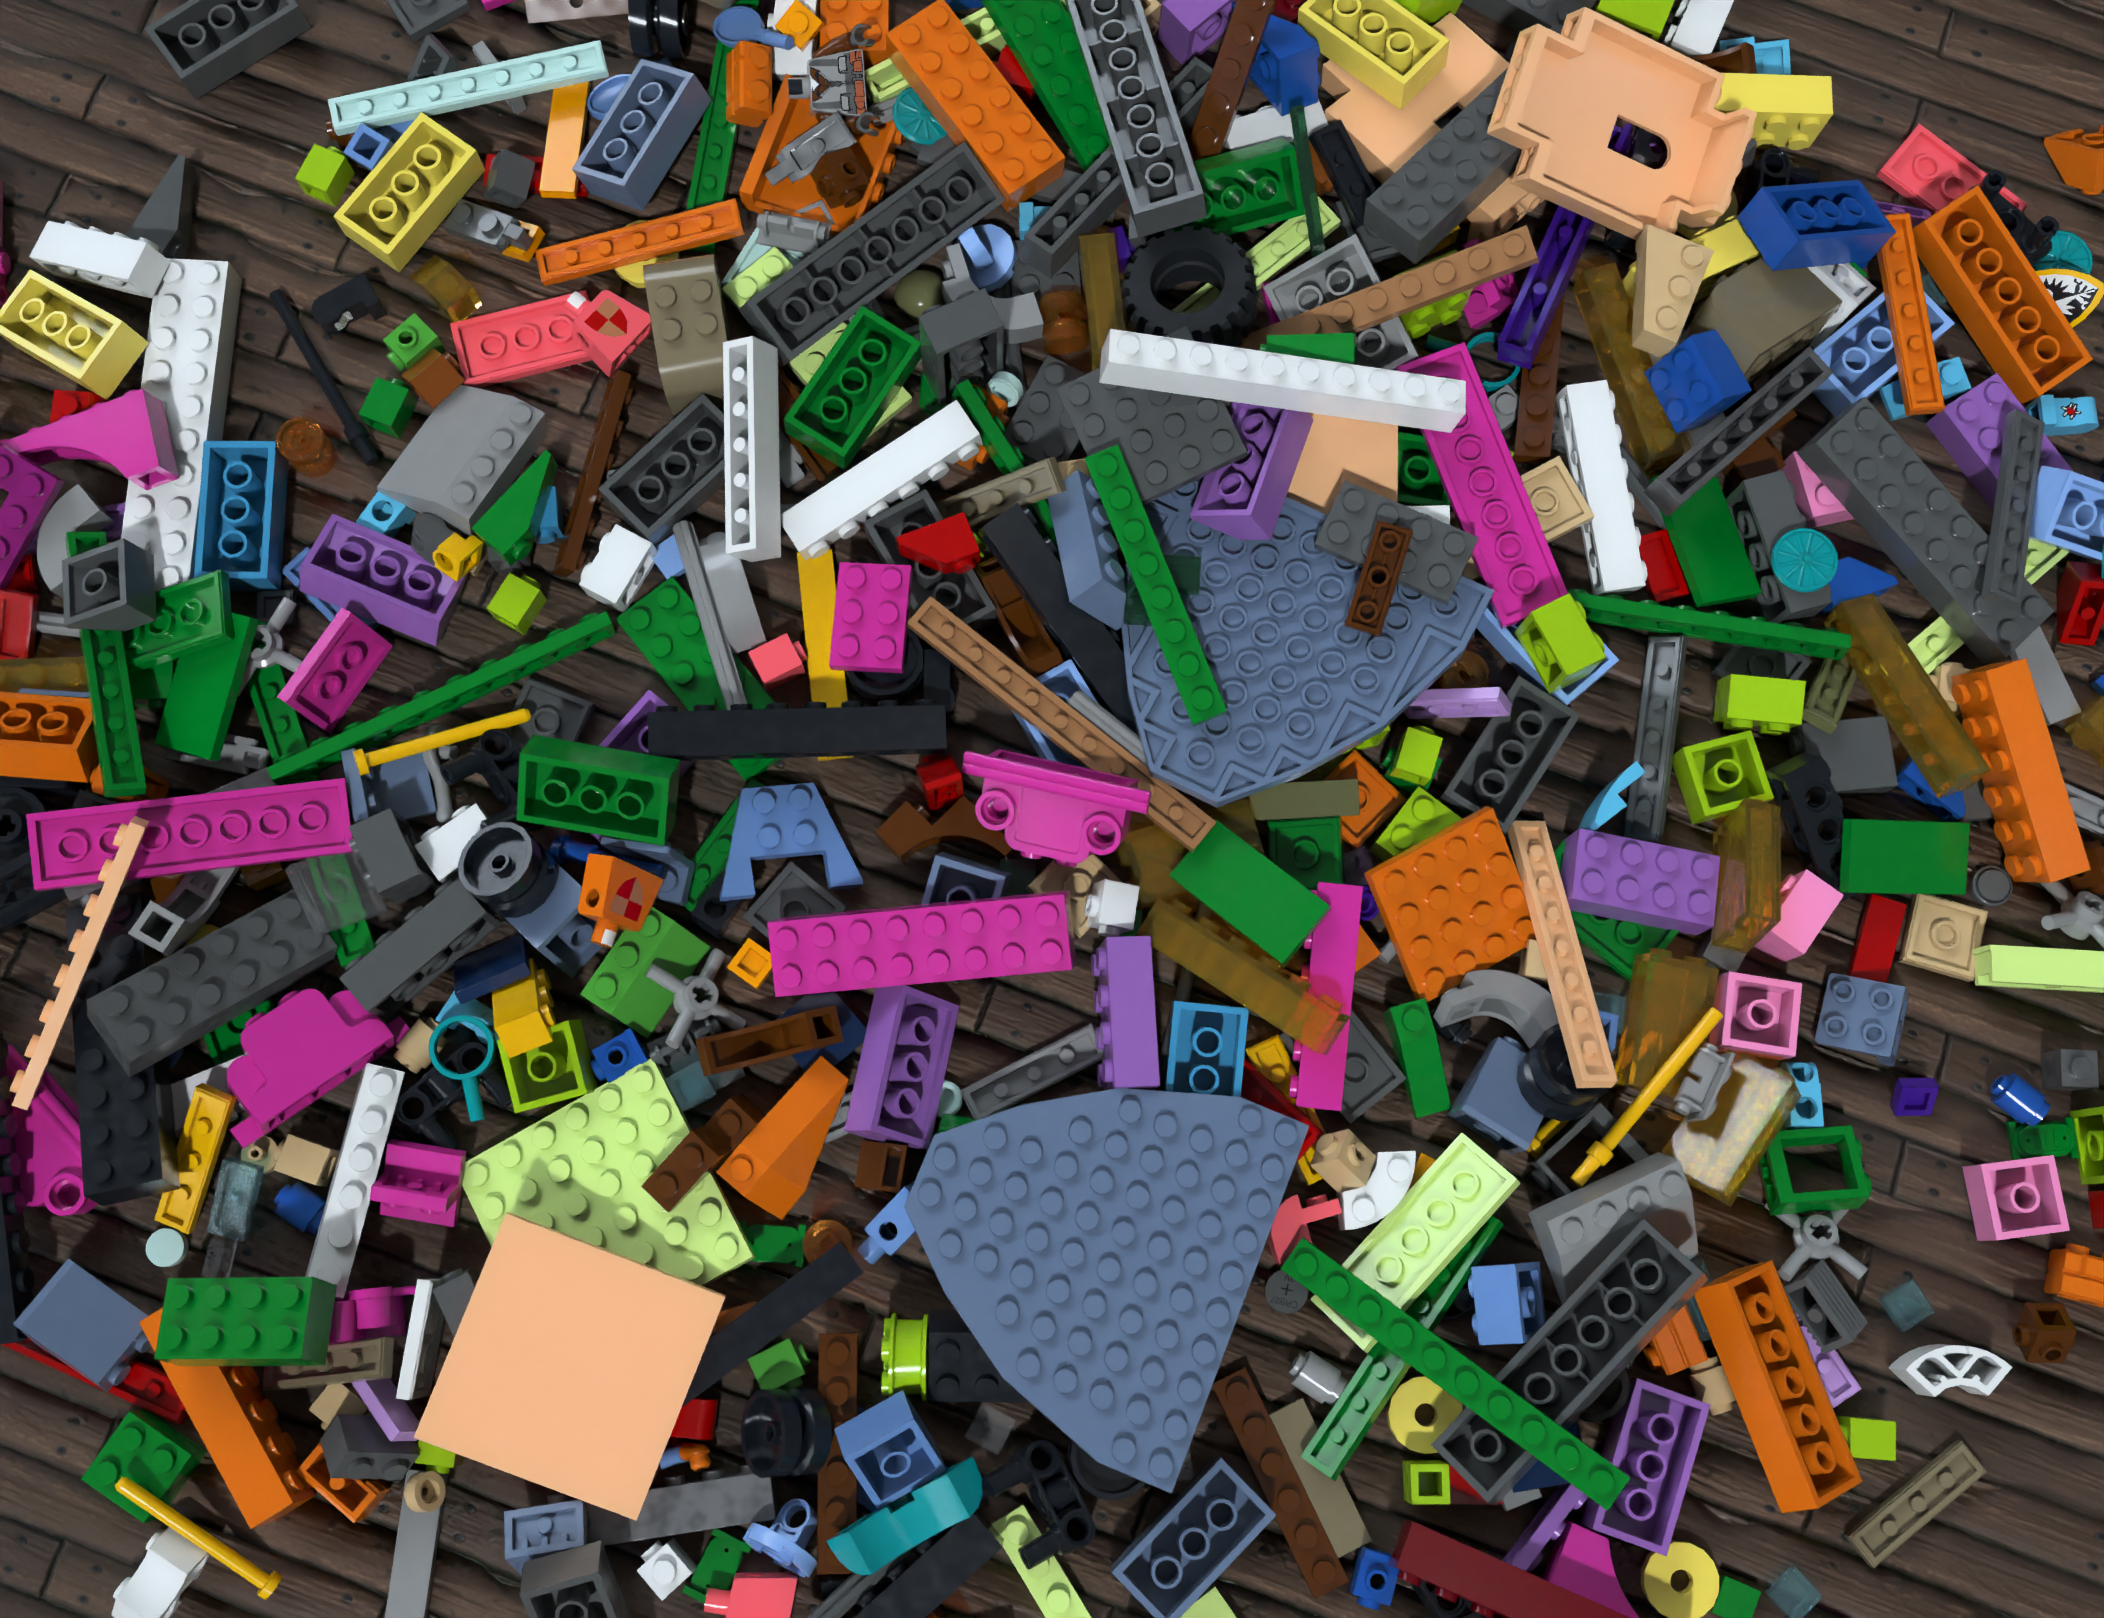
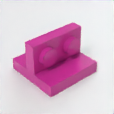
M1474 238L1465 243L1463 247L1467 249L1484 241ZM1513 273L1473 288L1468 299L1469 301L1463 309L1471 328L1478 329L1505 312L1510 314L1520 292Z
M391 1139L387 1143L384 1173L371 1186L370 1200L381 1202L379 1215L454 1227L459 1219L466 1151Z

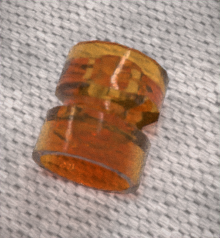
M1057 291L1041 297L1038 301V307L1045 325L1042 333L1044 350L1050 354L1065 355L1085 349L1088 346L1086 323L1082 321L1085 313L1081 294L1074 291Z
M305 417L292 418L279 428L276 436V445L284 458L302 476L309 478L321 477L334 467L337 460V450L320 426L312 419Z
M1464 651L1462 657L1434 682V689L1486 687L1490 674L1488 665L1480 655Z
M831 1219L820 1220L811 1225L803 1239V1252L807 1261L812 1263L841 1240L853 1256L855 1238L851 1230L843 1223Z

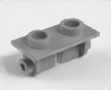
M764 211L763 214L759 213L756 225L760 229L756 243L812 254L828 242L832 225L830 223Z
M1704 1043L1702 1047L1697 1048L1688 1071L1699 1077L1696 1082L1689 1077H1684L1674 1098L1676 1103L1674 1109L1680 1114L1687 1115L1685 1119L1687 1122L1706 1120L1713 1114L1718 1104L1716 1099L1718 1092L1732 1074L1731 1064L1736 1055L1735 1053L1718 1055L1716 1054L1718 1048L1710 1043Z

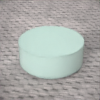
M1005 371L996 372L987 384L988 393L994 394L1006 401L1008 407L1016 405L1024 391L1020 380L1013 374Z
M944 1080L936 1117L942 1118L943 1113L955 1115L962 1106V1093L959 1087L951 1081Z
M159 1229L149 1237L146 1243V1255L156 1266H175L186 1257L189 1248L188 1240L181 1231L176 1229Z

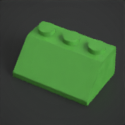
M651 907L641 930L638 932L623 931L580 995L649 1039L672 1006L674 993L645 976L649 966L654 963L682 981L693 975L711 947L677 922Z

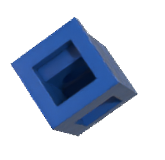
M629 1028L621 1035L591 1050L595 1059L590 1061V1065L600 1081L606 1078L608 1083L623 1076L635 1066L648 1062L650 1057L636 1031ZM621 1051L623 1060L619 1064H612L610 1060L612 1053Z
M1364 1545L1359 1547L1348 1588L1349 1592L1358 1596L1357 1604L1374 1610H1379L1380 1604L1391 1605L1399 1570L1388 1566L1392 1554ZM1374 1574H1381L1383 1577L1382 1584L1378 1588H1373L1370 1585V1579Z

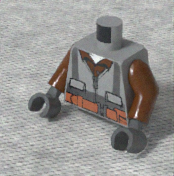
M857 24L852 29V32L833 38L813 53L812 59L807 61V77L787 78L789 99H809L810 115L815 116L819 123L839 111L853 134L865 133L876 137L879 135V131L869 129V124L873 120H880V117L867 112L863 49H857L858 46L872 47L875 44V40H863L864 31L871 29L872 26Z

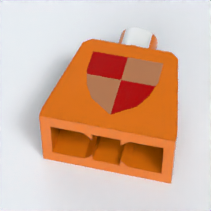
M589 853L578 911L580 915L597 921L590 942L612 948L618 929L631 932L641 930L664 879L614 856Z

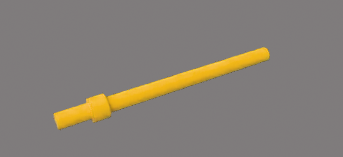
M1711 1007L1601 1141H1595L1586 1151L1588 1156L1570 1177L1573 1182L1583 1187L1600 1165L1604 1167L1613 1157V1149L1722 1019L1723 1015L1714 1007Z

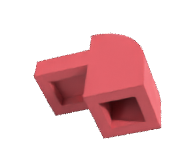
M1298 1194L1281 1201L1268 1235V1243L1275 1264L1284 1263L1301 1238H1305L1312 1243L1307 1223L1342 1213L1338 1198L1328 1201L1326 1194L1305 1200V1208L1301 1207Z

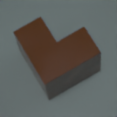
M862 1140L854 1187L898 1194L903 1188L909 1147L893 1143Z

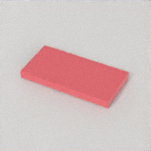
M1919 123L1876 176L1916 207L1929 210L1933 215L1966 193L1971 187L1979 184L1987 173ZM2004 186L2000 190L1999 194L2021 212L2028 206L2027 203Z
M586 290L579 291L589 300ZM571 294L450 323L462 376L465 380L464 385L483 388L591 361L592 359L571 336L572 325L576 316L564 307Z

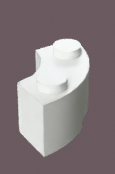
M1416 1151L1374 1153L1376 1158L1367 1185L1336 1193L1342 1213L1338 1214L1339 1231L1358 1229L1373 1224L1388 1215L1400 1203L1413 1178Z
M1933 1344L1918 1347L1905 1353L1888 1368L1917 1395L1936 1397L1946 1388L1959 1386L1971 1394L1989 1396L2012 1369V1366L2000 1357L1976 1347Z
M170 1527L166 1530L159 1529L148 1541L145 1547L148 1551L132 1578L127 1577L114 1592L113 1598H115V1603L111 1616L114 1618H170L183 1601L180 1598L181 1593L193 1580L199 1577L210 1555Z

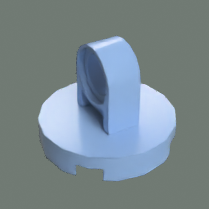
M992 224L977 225L958 236L954 244H960L969 275L979 290L985 288L987 293H990L997 288H1001L1011 279L1014 273L1012 268L1015 264V258L1018 260V252L1014 241L1002 228Z
M792 1499L781 1508L770 1529L760 1524L751 1523L743 1540L759 1554L764 1551L774 1559L773 1563L800 1577L805 1578L807 1576L809 1578L817 1565V1561L804 1548L816 1529L817 1513L804 1499ZM805 1510L807 1517L804 1523L799 1527L791 1528L790 1520L792 1516L798 1511Z

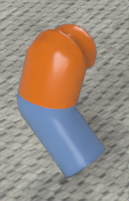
M683 1442L665 1448L659 1464L661 1469L664 1470L690 1461V1468L693 1471H701L707 1469L711 1464L708 1456L710 1450L705 1444Z

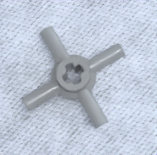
M283 597L268 623L257 626L237 697H239L257 668H267L279 664L295 673L303 662L284 651V641L279 634L297 605L292 600ZM260 644L265 646L263 649L258 648Z
M2059 881L2040 883L2061 904L2062 912L2044 916L2041 920L2043 928L2046 930L2060 928L2065 934L2077 940H2085L2091 935L2104 948V901L2086 891L2079 892L2074 897Z
M712 949L700 975L690 976L682 981L654 963L647 969L646 977L674 993L673 1004L679 1016L665 1041L671 1048L678 1049L693 1020H703L708 1016H712L733 1030L744 1028L746 1024L745 1019L717 1003L719 993L713 980L726 956L723 951Z
M1766 1203L1764 1207L1769 1210L1768 1204ZM1850 1209L1827 1211L1825 1215L1815 1214L1803 1218L1797 1213L1775 1215L1793 1229L1792 1237L1795 1251L1777 1271L1778 1275L1783 1280L1790 1281L1807 1260L1814 1261L1830 1257L1860 1280L1869 1268L1839 1246L1840 1239L1836 1226Z

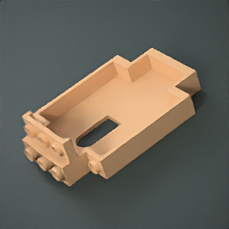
M1583 7L1567 14L1561 34L1540 24H1535L1520 31L1487 134L1522 150L1511 184L1637 241L1647 223L1672 234H1675L1677 231V222L1695 230L1715 225L1720 215H1724L1725 210L1731 203V191L1735 179L1743 167L1742 158L1747 143L1753 136V125L1757 113L1748 108L1727 114L1714 109L1722 95L1721 86L1725 77L1724 74L1604 15ZM1617 117L1659 136L1665 142L1667 159L1661 168H1649L1607 148Z
M1451 12L1432 26V28L1450 40L1446 67L1402 110L1395 107L1333 61L1328 60L1323 64L1321 86L1337 100L1325 110L1327 122L1330 125L1339 120L1342 121L1366 170L1381 184H1384L1441 130L1435 124L1439 119L1456 106L1463 110L1509 66V62ZM1513 173L1466 217L1471 222L1467 242L1474 238L1487 241L1500 236L1502 232L1508 231L1527 212L1533 211L1546 199L1511 184L1514 176Z

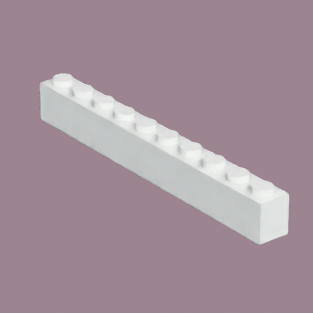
M1116 329L1109 330L1101 350L1099 383L1451 433L1466 414V381Z

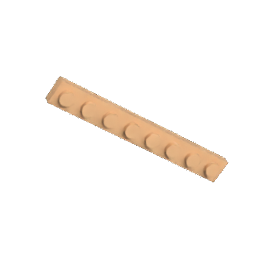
M134 816L129 825L121 823L116 833L113 845L119 847L114 861L107 858L101 869L98 880L105 883L100 895L91 894L83 915L90 917L85 931L77 929L68 951L74 952V957L70 966L62 964L53 986L60 988L55 1001L47 1000L40 1015L39 1021L46 1024L41 1036L33 1034L24 1056L31 1058L26 1071L19 1069L9 1091L16 1093V1096L11 1106L28 1110L35 1097L150 821Z
M1514 820L1507 832L1518 873L1523 883L1525 899L1576 1088H1612L1618 1079L1546 822Z

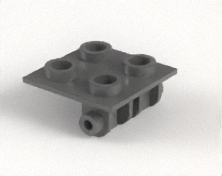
M708 1016L703 1020H693L678 1049L671 1048L665 1043L669 1033L646 1044L650 1051L651 1060L660 1066L671 1090L678 1100L681 1110L746 1076L743 1068L703 1076L695 1040L725 1033L719 1021L712 1016Z

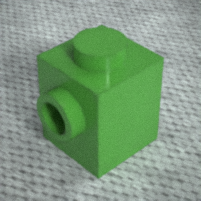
M415 313L383 339V342L390 351L386 355L387 358L400 372L405 368L408 370L432 348L441 354L446 351L439 337Z
M793 1337L748 1358L761 1390L780 1387V1389L785 1391L803 1384L800 1376L809 1372L806 1364L811 1362L802 1341L795 1343Z

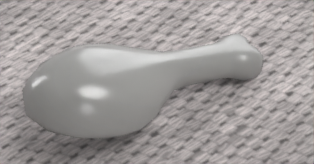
M437 723L429 727L424 736L448 729L442 724ZM454 743L422 752L424 763L435 787L436 815L439 822L451 821V816L455 812L451 802L450 786L445 782L440 772L441 764L458 756V748Z

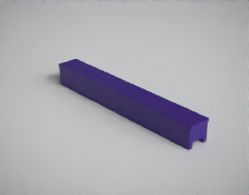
M1625 123L1623 128L1614 126L1607 148L1626 156L1631 144L1632 125ZM1558 206L1537 252L1539 263L1531 266L1498 339L1497 360L1531 369L1596 222Z

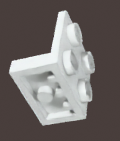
M1849 263L1807 267L1843 301L1810 343L1813 348L1823 343L1876 289Z

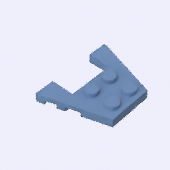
M814 783L742 788L739 794L731 835L732 839L725 865L723 885L719 896L720 901L750 899L755 896L751 861L822 854L828 891L860 888L863 885L862 877Z

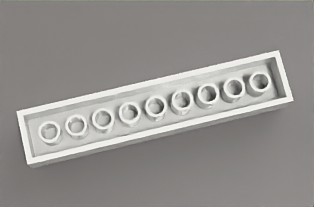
M167 258L171 262L152 298L147 335L149 344L145 351L141 389L143 388L163 402L179 479L150 490H145L128 480L121 539L124 538L154 555L155 592L194 578L204 441H222L242 283V279L229 261Z

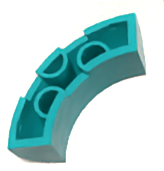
M973 1457L947 1468V1471L896 1499L889 1505L874 1511L868 1516L865 1515L827 1540L830 1549L839 1562L850 1571L861 1576L872 1575L921 1542L970 1518L978 1509L982 1497V1478Z

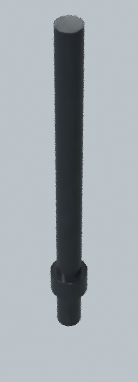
M282 290L272 291L269 295L271 301L344 425L345 429L343 432L352 446H356L367 466L375 465L379 462V457L368 440L370 435L364 424L355 418Z

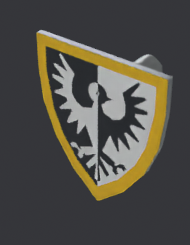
M2048 268L2035 271L2072 328L2086 319L2100 303L2104 295V282L2091 274L2065 268Z

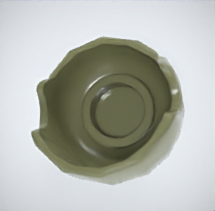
M912 270L900 279L894 291V299L901 314L912 319L917 325L919 324L918 317L925 310L934 305L944 306L945 302L942 296L943 280L929 270Z

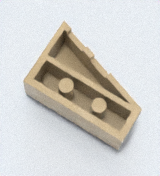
M1647 223L1635 245L1637 266L1634 273L1636 292L1633 304L1632 346L1663 358L1671 352L1678 342L1714 250Z

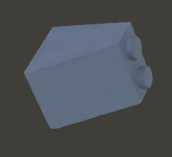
M556 863L557 879L553 891L544 904L530 914L518 918L505 919L539 952L572 979L603 946L590 942L597 921L579 914L578 904L582 886Z
M1504 1036L1503 1039L1497 1037L1489 1042L1447 1115L1511 1155L1528 1150L1544 1116L1528 1104L1522 1096L1517 1082L1518 1065L1526 1054L1522 1052L1524 1047L1516 1040Z
M67 1259L13 1323L36 1345L106 1392L113 1385H119L129 1374L130 1364L137 1355L146 1352L151 1347L139 1324V1321L148 1317V1315L70 1259Z

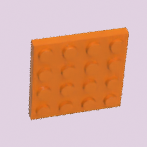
M1483 807L1364 873L1415 1000L1425 998L1428 1003L1461 984L1466 973L1486 970L1523 949L1527 940H1536L1523 891V883L1495 811L1491 807Z

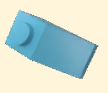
M1960 357L1937 363L1945 406L1971 389ZM1899 379L1879 389L1890 421L1909 417L1905 414Z

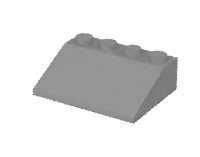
M1354 234L1265 285L1263 288L1279 320L1283 321L1382 281L1358 236ZM1400 316L1355 333L1357 337V365L1397 371L1398 366L1421 358Z
M460 385L437 405L378 484L377 491L422 515L433 514L440 517L445 522L447 528L466 538L471 535L475 536L476 534L472 530L474 524L509 489L546 437V414L514 396Z
M1659 1152L1528 1212L1562 1305L1642 1219H1645L1689 1260L1699 1256L1693 1198L1679 1159Z

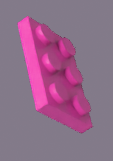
M839 562L829 660L831 670L883 673L904 672L907 622L913 575L911 565Z
M341 608L277 698L331 734L393 645L353 613Z

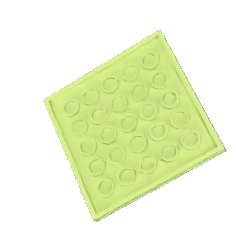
M651 1058L646 1063L639 1064L628 1070L616 1080L596 1088L593 1093L580 1097L465 1162L462 1186L491 1247L505 1213L509 1212L703 1287L756 1257L713 1171L669 1213L641 1187L692 1130L660 1066L656 1065Z

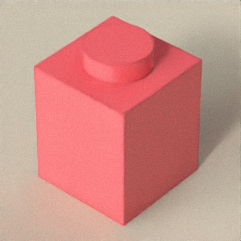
M787 633L748 652L767 692L806 673L802 663L808 660L799 641L792 643Z

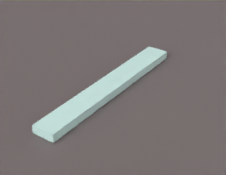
M598 40L328 99L334 131L337 136L355 133L361 123L371 129L414 120L421 112L426 116L442 114L609 77L602 44Z

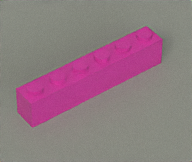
M1318 882L1317 890L1310 891L1326 902L1332 910L1304 942V949H1311L1310 964L1302 963L1300 986H1307L1306 1001L1298 1002L1296 1023H1303L1304 1027L1303 1037L1295 1038L1293 1060L1300 1061L1299 1076L1291 1075L1289 1097L1296 1098V1106L1341 1111L1363 886Z

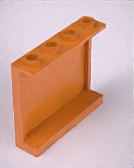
M785 74L772 107V114L767 119L739 190L742 208L763 214L764 211L829 223L820 206L803 214L795 213L799 209L823 200L836 224H831L830 236L835 237V234L838 235L871 211L875 203H881L885 190L883 180L886 174H892L896 162V155L894 154L896 146L903 145L905 136L897 129L894 120L879 126H874L870 122L869 129L879 131V135L876 137L865 133L853 134L858 142L850 148L859 164L864 167L870 183L862 193V200L852 207L845 208L842 205L830 209L825 199L818 193L811 175L795 183H792L789 177L772 186L765 173L780 164L775 156L781 152L782 148L819 124L816 117L810 115L809 99H789L787 78L797 77Z

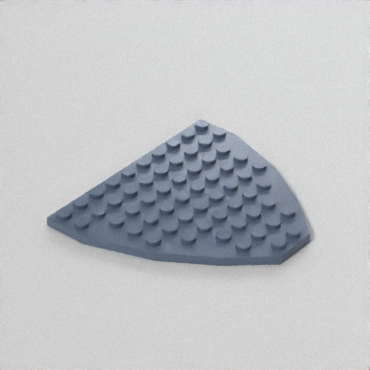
M1204 477L1143 505L1228 712L1193 727L1126 563L1123 578L1126 601L1123 621H1121L1127 691L1150 776L1217 808L1305 775L1382 732L1462 657L1495 590L1461 576L1448 605H1445L1397 584L1381 636L1377 637L1344 626L1362 568L1314 548V543L1328 515L1286 497L1271 540H1238L1196 522L1190 517ZM1375 574L1372 577L1373 582L1381 584L1386 580Z
M1119 1088L1023 1104L935 1134L904 1208L945 1295L1000 1376L1097 1463L1171 1494L1309 1125L1244 1098L1225 1095Z

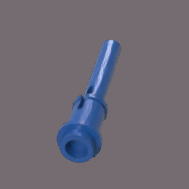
M567 835L561 838L556 837L550 847V854L559 864L570 862L586 866L588 855L592 853L614 856L660 878L664 871V867L661 864L598 850V845L572 841L571 837Z

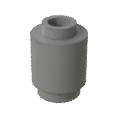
M1312 1351L1307 1352L1305 1356L1299 1353L1288 1369V1373L1292 1375L1290 1383L1321 1404L1326 1402L1332 1406L1338 1400L1347 1384V1379L1341 1376L1339 1369Z

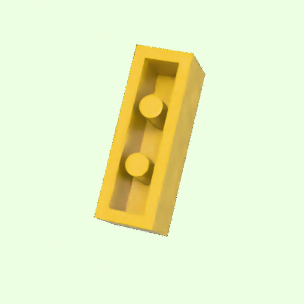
M533 958L529 959L531 969L529 976L492 991L494 1029L509 1058L553 1042L551 1026L556 1025V1020L551 1007H554L553 999L549 992L552 986L545 969L538 970Z

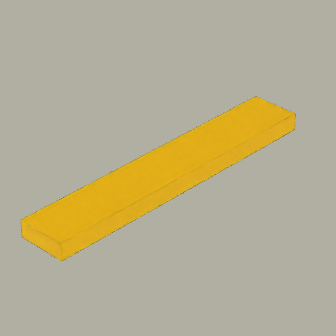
M829 549L821 557L816 559L809 558L806 561L797 552L811 701L825 702L827 708L841 707L842 702L848 701L845 671L831 670L829 666L837 591L833 551ZM854 756L817 757L818 761L852 758Z

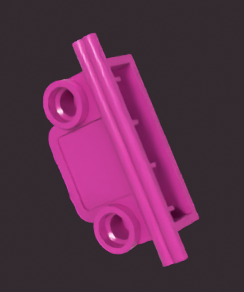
M998 749L989 755L965 751L963 757L962 773L984 778L982 795L977 800L975 806L978 821L989 830L999 831L1005 829L1004 836L1007 844L1011 848L1021 851L1020 855L1027 858L1040 859L1042 856L1055 859V863L1058 865L1075 867L1077 863L1083 862L1093 853L1097 855L1110 854L1127 837L1131 812L1148 813L1151 791L1138 789L1139 780L1002 749Z
M305 989L301 992L295 990L288 993L278 1002L279 1006L269 1013L260 1012L250 1018L245 1023L246 1028L243 1030L240 1038L245 1056L235 1059L227 1070L229 1093L236 1097V1101L240 1102L250 1116L230 1130L241 1147L245 1149L362 1070L367 1063L371 1064L396 1047L410 1030L401 1016L385 1025L376 1015L367 1012L349 990L336 993L328 1001L320 991Z
M8 1044V1056L6 1058L7 1075L11 1082H13L19 1069L26 1071L29 1061H26L12 1044ZM46 1069L28 1110L11 1106L12 1115L17 1123L15 1145L16 1153L21 1159V1171L19 1173L21 1192L25 1196L26 1206L45 1207L53 1214L59 1216L85 1214L98 1203L84 1197L78 1105ZM12 1092V1095L10 1097L11 1105L16 1096V1093Z
M416 1285L348 1291L343 1299H335L329 1343L406 1334L404 1296L415 1295Z

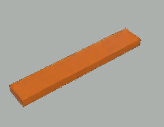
M736 198L537 249L535 253L541 282L544 286H549L745 235L739 206Z
M1910 213L1888 214L1885 217L1896 232L1877 252L1905 414L1910 416L1941 413L1945 409Z

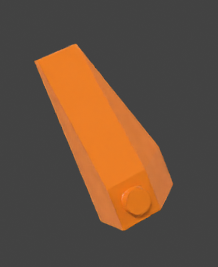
M2100 125L2099 132L2084 134V130L2080 128L2044 138V146L2067 186L2078 188L2081 193L2087 195L2102 193L2104 189V125Z
M820 1056L743 1139L716 1173L745 1198L780 1220H783L808 1189L812 1179L810 1177L818 1157L821 1156L826 1136L832 1122L835 1120L850 1079L826 1058Z

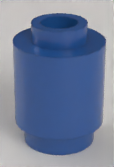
M2016 1073L2008 1076L2004 1074L1999 1076L1990 1087V1092L1993 1093L1991 1102L2020 1124L2027 1123L2033 1127L2046 1116L2050 1109V1103L2045 1100V1095Z
M297 1182L293 1186L286 1184L274 1199V1203L278 1205L275 1209V1214L304 1234L310 1232L316 1236L326 1200L301 1182Z

